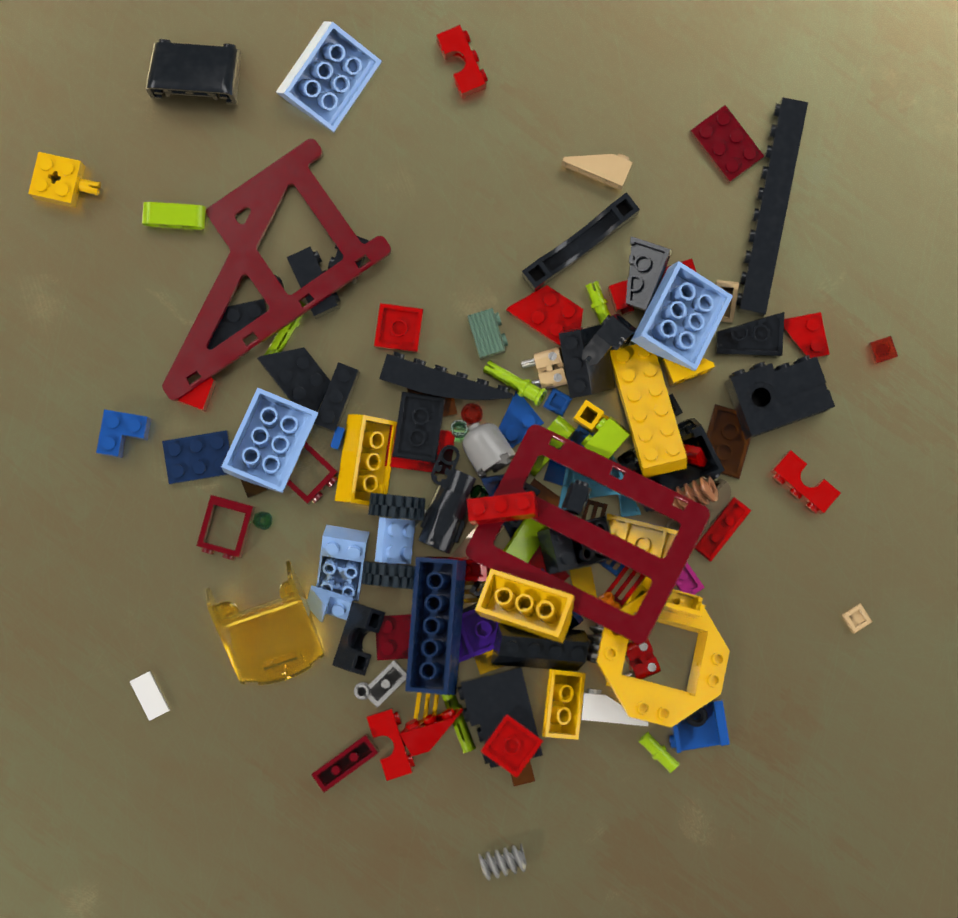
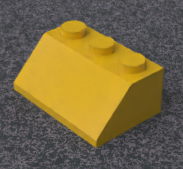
M556 669L549 670L542 737L579 739L586 673Z

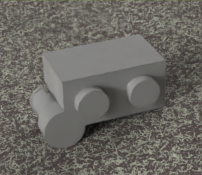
M394 660L370 684L366 682L358 683L354 688V694L360 700L368 698L376 707H379L406 680L407 672Z

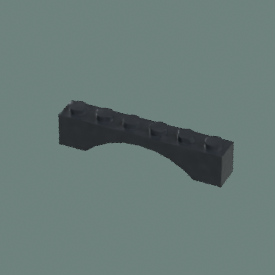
M626 192L577 233L525 268L521 276L534 292L539 290L637 216L640 209Z

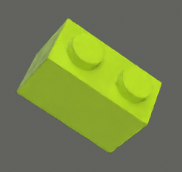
M610 416L608 420L603 418L596 426L598 431L595 435L589 434L581 444L585 448L609 459L631 433Z

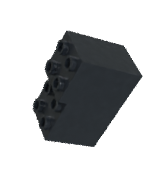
M807 355L793 362L794 365L790 366L788 362L777 366L775 369L772 363L766 365L764 361L753 365L752 368H749L750 371L748 372L741 369L729 375L725 386L734 410L737 413L745 440L826 412L835 407L831 393L826 387V380L817 357L810 359V356Z
M521 667L461 681V686L457 689L460 701L465 700L467 707L463 708L465 722H470L471 726L480 724V727L477 728L480 742L484 741L486 743L506 714L538 736ZM541 745L532 758L543 756ZM483 754L485 764L489 763L490 768L500 766Z

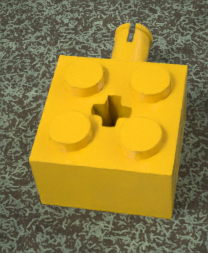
M38 152L28 194L36 200L76 208L79 192L98 196L101 182L83 179L86 166L79 160ZM58 176H59V177L61 178L60 181L57 180V181L54 183V182H53L54 179H57Z

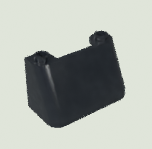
M159 39L153 46L146 91L151 98L162 99V94L165 93L167 97H171V94L213 97L214 100L221 98L226 99V103L237 104L241 52L233 44L210 46L171 43L170 40Z
M690 418L677 424L682 443L702 448L708 460L705 467L687 463V468L648 477L676 491L677 486L682 488L685 483L689 484L701 477L708 479L711 476L714 480L725 470L702 425L695 418ZM635 447L617 458L620 465L642 475ZM642 505L643 508H644V510H645L646 512H648V511L653 512V511H654V510H652V509H650V508H648V507Z

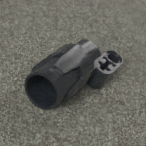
M447 445L442 448L432 469V481L438 486L426 511L424 520H422L420 525L423 529L418 538V541L447 554L451 553L455 543H459L469 520L467 499L476 482V478L455 469L460 453L453 445ZM445 451H455V460L446 461L443 457ZM440 461L447 466H452L451 470L448 468L445 470L446 480L437 481L435 473H440L443 465H439Z

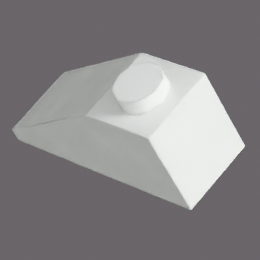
M588 689V693L584 692L581 720L648 726L647 721L628 717L622 705L607 695L601 694V690Z

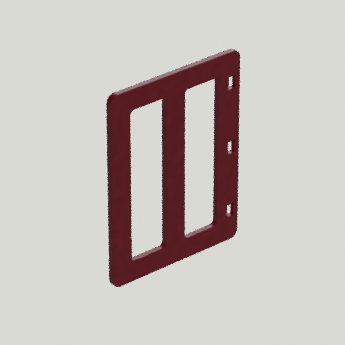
M540 425L530 426L493 496L527 492L523 489V486L537 459L540 456H544L680 523V529L666 556L660 558L537 497L539 518H532V520L652 580V584L635 615H630L495 547L494 542L505 522L478 525L466 547L467 557L489 569L574 595L573 612L636 644L645 643L710 518L709 509ZM552 438L564 443L560 450L549 445ZM613 468L625 473L622 480L610 475ZM675 498L688 504L684 511L672 505Z

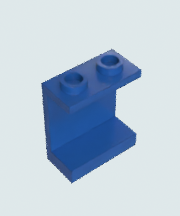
M723 700L710 701L703 706L707 711L708 718L702 726H691L685 718L671 727L672 735H669L671 749L675 748L676 753H681L685 750L730 745ZM698 711L692 714L693 719L697 720L700 718Z

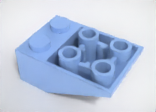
M326 525L322 537L316 587L351 597L353 601H359L363 562L366 561L370 532Z

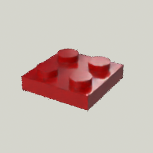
M380 303L374 347L418 353L423 309Z
M506 714L480 751L517 778L543 740Z

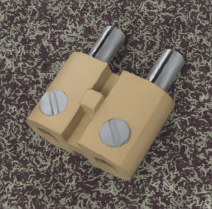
M560 347L534 353V358L521 362L523 368L536 365L539 379L532 381V384H535L537 387L551 389L568 384Z

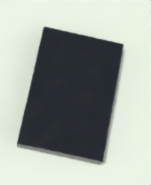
M402 392L392 457L436 463L446 398Z

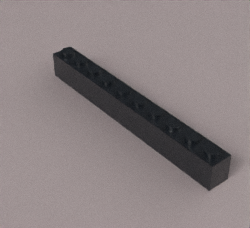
M783 97L780 103H776L773 116H777L776 123L772 124L769 137L773 138L771 145H767L765 153L768 163L767 166H763L761 179H764L763 187H759L756 200H760L759 208H755L752 221H756L754 230L751 229L748 242H751L750 251L746 250L744 263H747L746 272L742 271L739 284H742L743 287L742 292H738L736 306H739L738 312L764 317L767 312L808 102Z

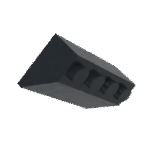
M498 623L491 664L578 671L586 663L590 642L585 630L568 629L562 644Z

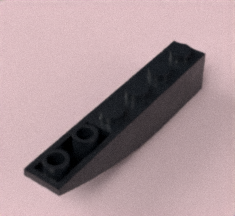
M393 351L392 355H386L379 378L380 380L421 393L447 398L494 400L513 398L514 395L510 393V388L498 384L497 388L488 386L489 381L480 378H477L476 381L469 380L468 374L456 371L455 375L447 373L448 368L435 364V367L432 368L426 366L427 361L418 358L410 361L405 359V354Z

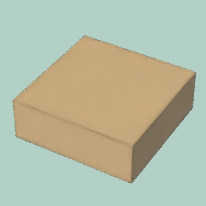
M861 603L841 615L853 634L873 622Z

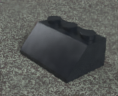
M601 324L563 330L559 333L570 398L593 395L616 388L609 351L599 363L591 366L588 365L591 356L585 360L582 359L583 349L600 330Z

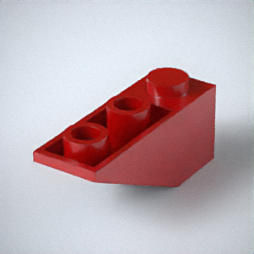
M449 708L438 715L432 713L421 720L412 719L408 721L400 735L411 756L429 752L463 712V708L455 710Z

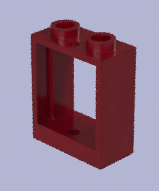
M306 442L303 448L330 471L308 496L290 479L288 480L287 485L309 505L311 502L316 504L323 496L321 492L327 486L331 488L337 482L338 478L336 476L339 472Z
M210 495L196 546L202 547L201 552L214 555L215 551L223 553L222 558L235 561L236 557L242 558L256 507ZM215 506L245 513L235 550L205 543Z

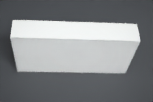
M151 671L129 681L149 721L170 711Z

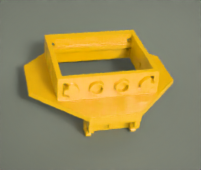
M673 589L657 620L659 623L698 633L686 691L622 675L629 640L605 627L603 628L596 662L607 679L606 686L612 688L628 717L666 727H673L721 695L730 650L708 615L705 605L702 604V597ZM646 593L620 608V610L630 615H635Z

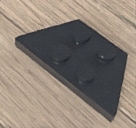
M305 347L263 355L257 358L290 401L318 412L331 381Z

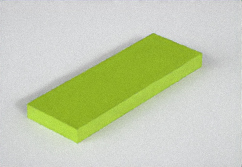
M523 519L503 551L528 563L540 545L537 532L549 528L532 519Z

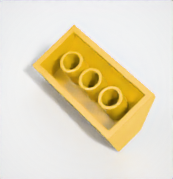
M348 414L335 501L369 506L371 493H388L396 421L367 415ZM390 425H393V426H392L390 446H389L387 466H385L387 446H388V439H389V432H390Z
M490 569L475 611L480 617L563 644L571 623L575 596Z

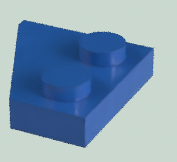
M517 391L499 426L500 431L512 449L523 440L530 426L535 424L542 426L544 424L526 399L518 396Z

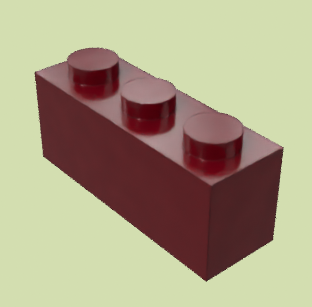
M365 734L311 775L321 790L326 792L380 751L368 734Z

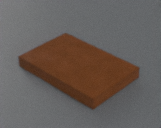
M715 404L706 434L725 470L720 474L740 479L751 438L745 440L734 409Z

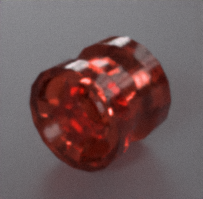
M468 403L462 408L461 418L466 425L471 426L481 422L483 412L479 405Z

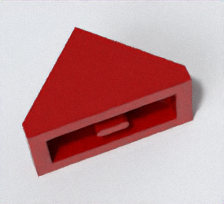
M211 377L206 382L204 381L177 402L206 412L216 385L215 379Z

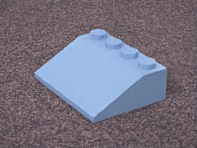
M324 21L276 93L334 132L382 61L334 22Z
M678 261L666 270L631 341L650 353L695 371L733 295Z
M257 388L221 466L223 472L243 481L283 493L319 413Z

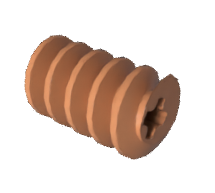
M711 476L708 477V482L704 477H701L700 485L693 480L692 488L685 483L684 491L679 486L676 487L677 493L700 504L708 505L710 500L712 502L718 501V490ZM675 498L672 505L684 511L688 504Z

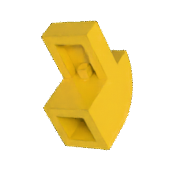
M585 400L573 420L595 435L598 431L596 428L597 424L603 418L608 420L610 417L605 415L603 410Z

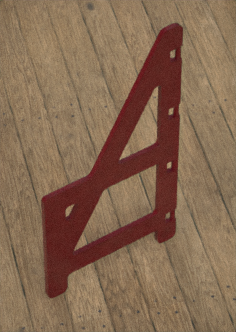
M307 139L206 209V215L229 247L230 253L162 384V388L170 400L178 401L204 381L206 382L248 353L256 345L267 340L360 276L365 270L376 265L391 254V246L383 236H376L366 244L360 242L309 169V166L323 155V151L315 139ZM289 186L296 187L343 254V259L292 295L286 293L257 250ZM247 208L251 209L246 222L239 224L236 216ZM367 256L370 261L358 268L356 262ZM244 276H248L268 304L269 310L227 340L209 350L208 344L241 279ZM311 295L314 300L302 307L300 301ZM254 333L257 339L246 346L243 340ZM198 372L202 377L190 384L187 379Z

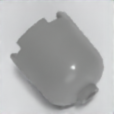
M477 422L468 428L469 432L465 435L462 446L479 478L487 477L486 472L490 470L496 473L511 463L510 457H514L515 452L495 424L484 423L480 425Z

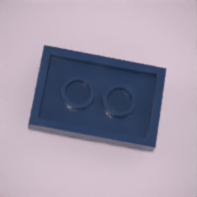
M227 430L162 441L170 485L229 475L224 473L221 467L230 449Z

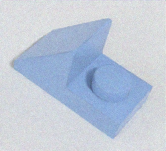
M311 585L306 606L320 622H323L326 614L347 620L353 598Z

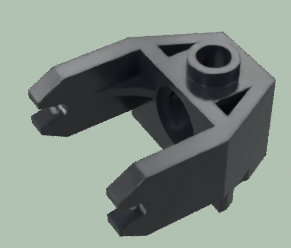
M620 314L608 315L601 323L602 327L583 349V360L591 356L588 365L591 366L599 363L608 351L610 354V350H619L629 345L636 328Z

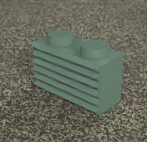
M493 308L467 316L480 360L505 352V346H508L505 333L500 334L498 326L502 325L498 312L494 313Z

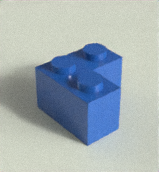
M104 409L96 453L123 458L126 437L148 441L152 419L146 416Z

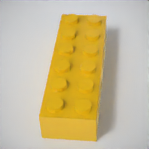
M637 344L626 346L619 350H610L612 370L642 476L648 478L687 468V456L657 355L648 352Z

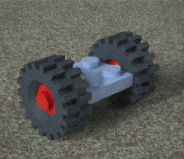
M379 493L370 494L368 515L383 517H379L375 562H363L361 584L413 589L415 566L410 565L415 533L414 520H424L426 498Z

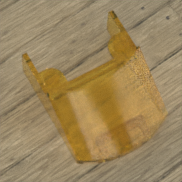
M290 560L286 561L288 580L280 585L279 592L281 598L239 611L237 605L233 602L227 601L217 604L210 587L205 589L207 609L241 684L258 682V685H265L293 678L310 669L312 663L319 657L322 658L324 656V650L304 590L301 588Z

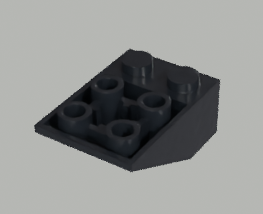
M606 516L585 520L609 532ZM550 528L537 532L546 572L549 574L612 560Z

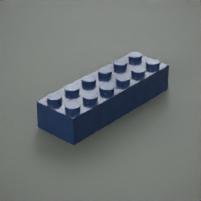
M416 557L405 691L440 695H456L467 561Z

